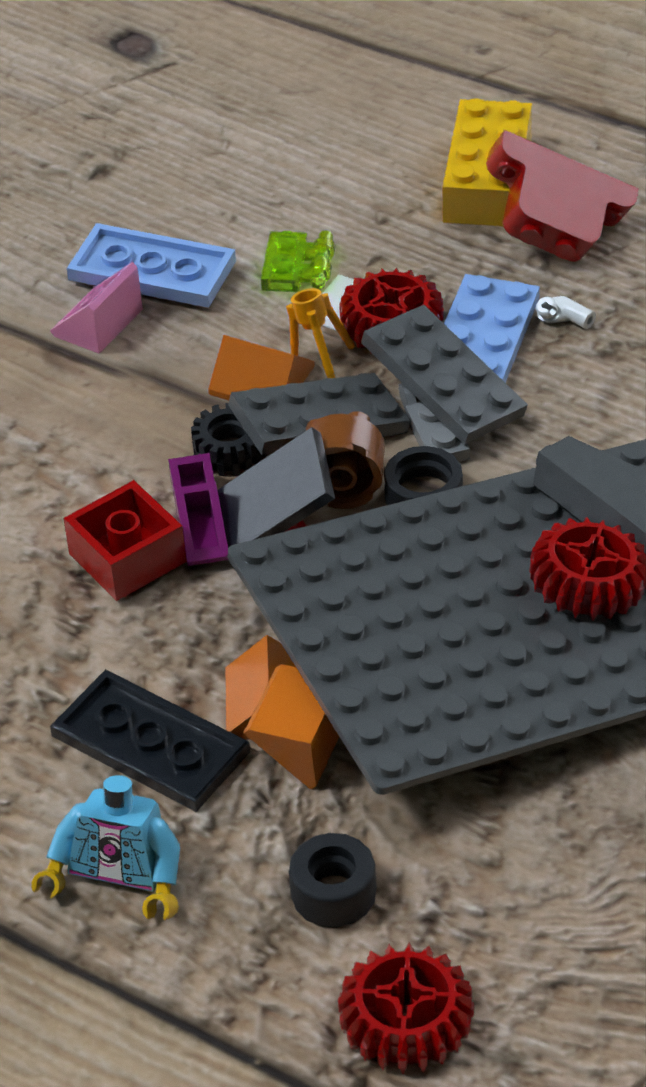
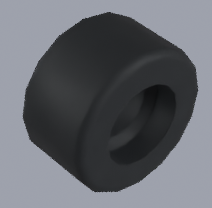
M326 833L314 836L299 845L291 857L289 867L290 893L295 909L305 920L322 927H342L353 924L367 915L375 903L377 890L376 864L371 850L360 840L339 833ZM332 875L347 878L346 881L334 885L319 882L320 879Z

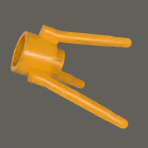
M316 288L304 289L291 297V304L286 306L290 322L291 354L299 356V323L302 324L304 329L313 331L327 378H336L321 330V326L326 322L325 317L328 316L348 349H353L355 345L331 306L328 294H322Z

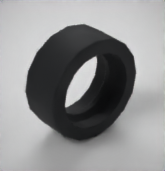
M418 446L405 449L388 460L384 469V493L387 505L463 486L461 464L454 455L441 448ZM421 476L438 478L446 483L442 488L432 492H416L401 486L404 481Z

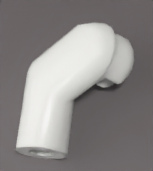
M565 296L543 297L536 305L538 317L550 324L571 321L585 329H589L596 318L594 311Z

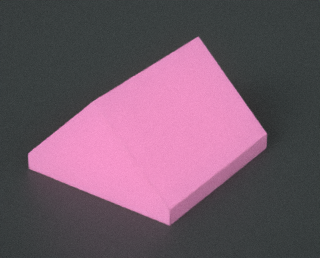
M131 262L95 286L50 332L54 337L100 354L143 310L138 267Z

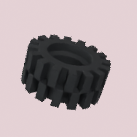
M225 403V409H220L218 404L212 406V413L206 409L200 413L201 418L196 417L193 421L194 426H191L194 455L209 453L213 472L218 469V475L225 477L227 471H232L233 476L240 475L239 469L243 468L246 471L252 467V463L255 465L262 460V457L266 456V454L261 455L228 406L229 403ZM224 438H239L234 441H219Z

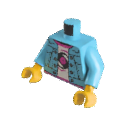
M111 776L104 781L103 789L93 790L85 803L75 804L58 824L46 858L51 859L48 868L34 876L31 887L33 892L36 893L43 884L44 876H49L55 884L50 898L57 896L63 891L66 883L65 876L61 870L63 865H68V874L148 891H154L156 888V894H152L144 900L142 906L143 914L147 919L154 918L157 912V901L160 900L165 908L163 919L167 920L172 918L179 908L177 898L170 891L171 886H175L177 882L180 844L166 821L161 819L159 804L154 799L132 795V782L128 777Z

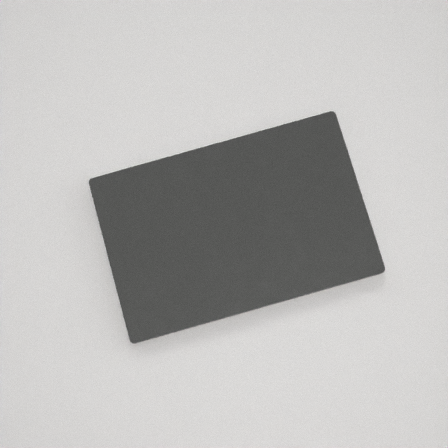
M646 439L601 450L646 470ZM536 467L232 545L228 548V560L371 788L377 794L385 795L646 716V590H644V594L637 606L629 607L626 614L615 612L611 620L602 614L597 615L592 620L587 614H579L575 618L573 611L567 609L558 612L556 603H544L543 594L534 591V583L530 579L531 573L529 572L532 548L535 547L536 541L541 537L542 531L551 530L554 523L565 525L569 518L577 523L582 522L533 485Z

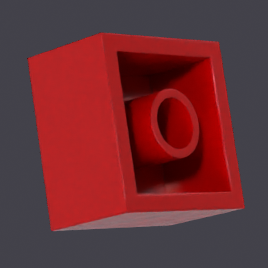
M135 480L63 518L69 554L116 601L187 562L183 526Z

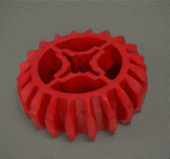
M397 267L392 272H386L381 268L377 274L366 272L364 279L354 278L353 285L345 287V293L341 296V302L339 303L340 320L352 341L356 342L357 348H364L365 346L361 341L365 330L421 305H425L440 321H443V298H441V292L436 289L435 282H427L425 275L414 276L412 270L405 273L399 272Z
M586 517L583 522L577 523L569 518L565 525L554 523L551 530L542 531L541 537L536 541L535 547L532 548L529 572L531 573L530 579L534 583V591L543 594L544 603H556L558 612L566 609L573 611L575 618L579 614H587L594 620L597 615L602 614L611 620L615 612L626 614L629 607L638 605L644 590H646L645 545L635 542V534H623L621 525L615 527L607 526L604 519L600 523H593Z
M410 942L404 951L396 952L388 944L385 955L380 956L370 950L367 964L355 962L352 976L344 977L342 992L338 998V1011L341 1013L339 1015L340 1027L343 1033L347 1034V1041L351 1049L360 1048L361 1056H363L365 1062L378 1057V1064L382 1071L390 1063H398V1068L402 1074L408 1068V1064L417 1063V1066L424 1072L428 1066L429 1059H433L443 1065L446 1059V1051L458 1053L461 1047V1039L468 1038V1034L471 1031V1021L474 1017L472 987L469 981L464 980L461 966H451L447 953L433 958V951L429 945L419 953L414 952ZM410 999V1005H407V1014L403 1016L402 1010L405 1009V1001Z

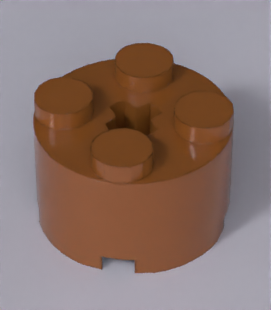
M359 411L349 414H331L309 421L306 431L313 427L322 434L335 499L329 502L327 507L352 509L367 504L373 499V493L378 488L380 489L382 485L385 441L379 429L370 422L367 414Z

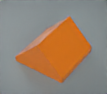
M223 335L208 392L211 396L229 401L231 392L245 391L252 388L282 386L289 383H303L315 367V364L310 359Z
M268 635L225 667L226 730L245 740L250 738L244 734V731L275 668L280 664L296 667L282 644Z
M280 664L275 668L244 731L247 737L309 789L317 786L339 738L338 733L297 668Z

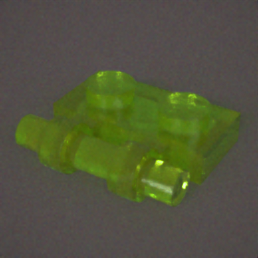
M324 230L319 233L318 238L314 242H308L307 233L270 231L261 275L262 291L299 292L301 282L310 283L312 288L323 289L326 281L331 276L332 266L329 260L334 257L336 247L333 241V234L330 231ZM305 261H311V263L305 264Z

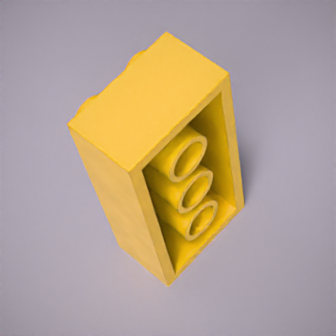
M479 98L470 100L460 99L442 186L443 223L503 226V217L510 189L505 182L496 179L489 173L486 166L489 150L504 130L531 141L532 103H521L515 100L503 102L485 101Z

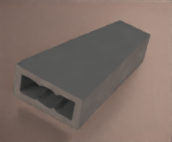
M570 436L552 445H547L538 452L533 485L582 522L587 517L593 523H600L604 519L605 524L609 527L621 525L623 534H635V542L645 545L644 552L646 554V470Z

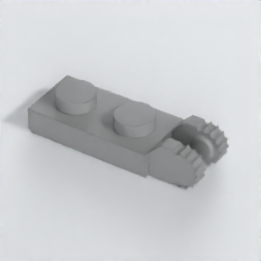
M400 383L399 394L407 417L410 419L409 426L419 446L441 448L454 455L459 462L469 460L470 448L468 444L464 445L422 402L417 403L415 395L403 383Z

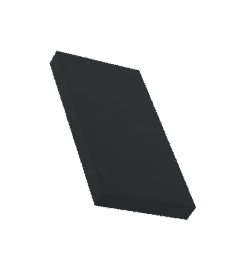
M106 669L50 725L52 737L195 812L202 807L250 753L249 741Z

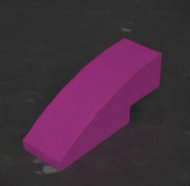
M205 453L168 459L178 522L183 526L187 565L193 566L228 560V544L210 454Z

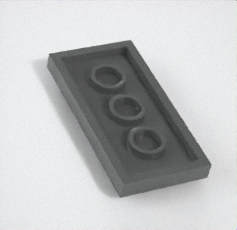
M421 305L364 331L361 343L464 445L525 415L528 404L425 305Z
M361 373L354 376L325 378L318 381L289 383L282 386L252 388L245 391L231 392L228 404L261 455L274 453L304 433L309 421L331 414H349L354 411L363 412L369 416L370 422L379 429L383 437L407 433L410 419L375 373Z

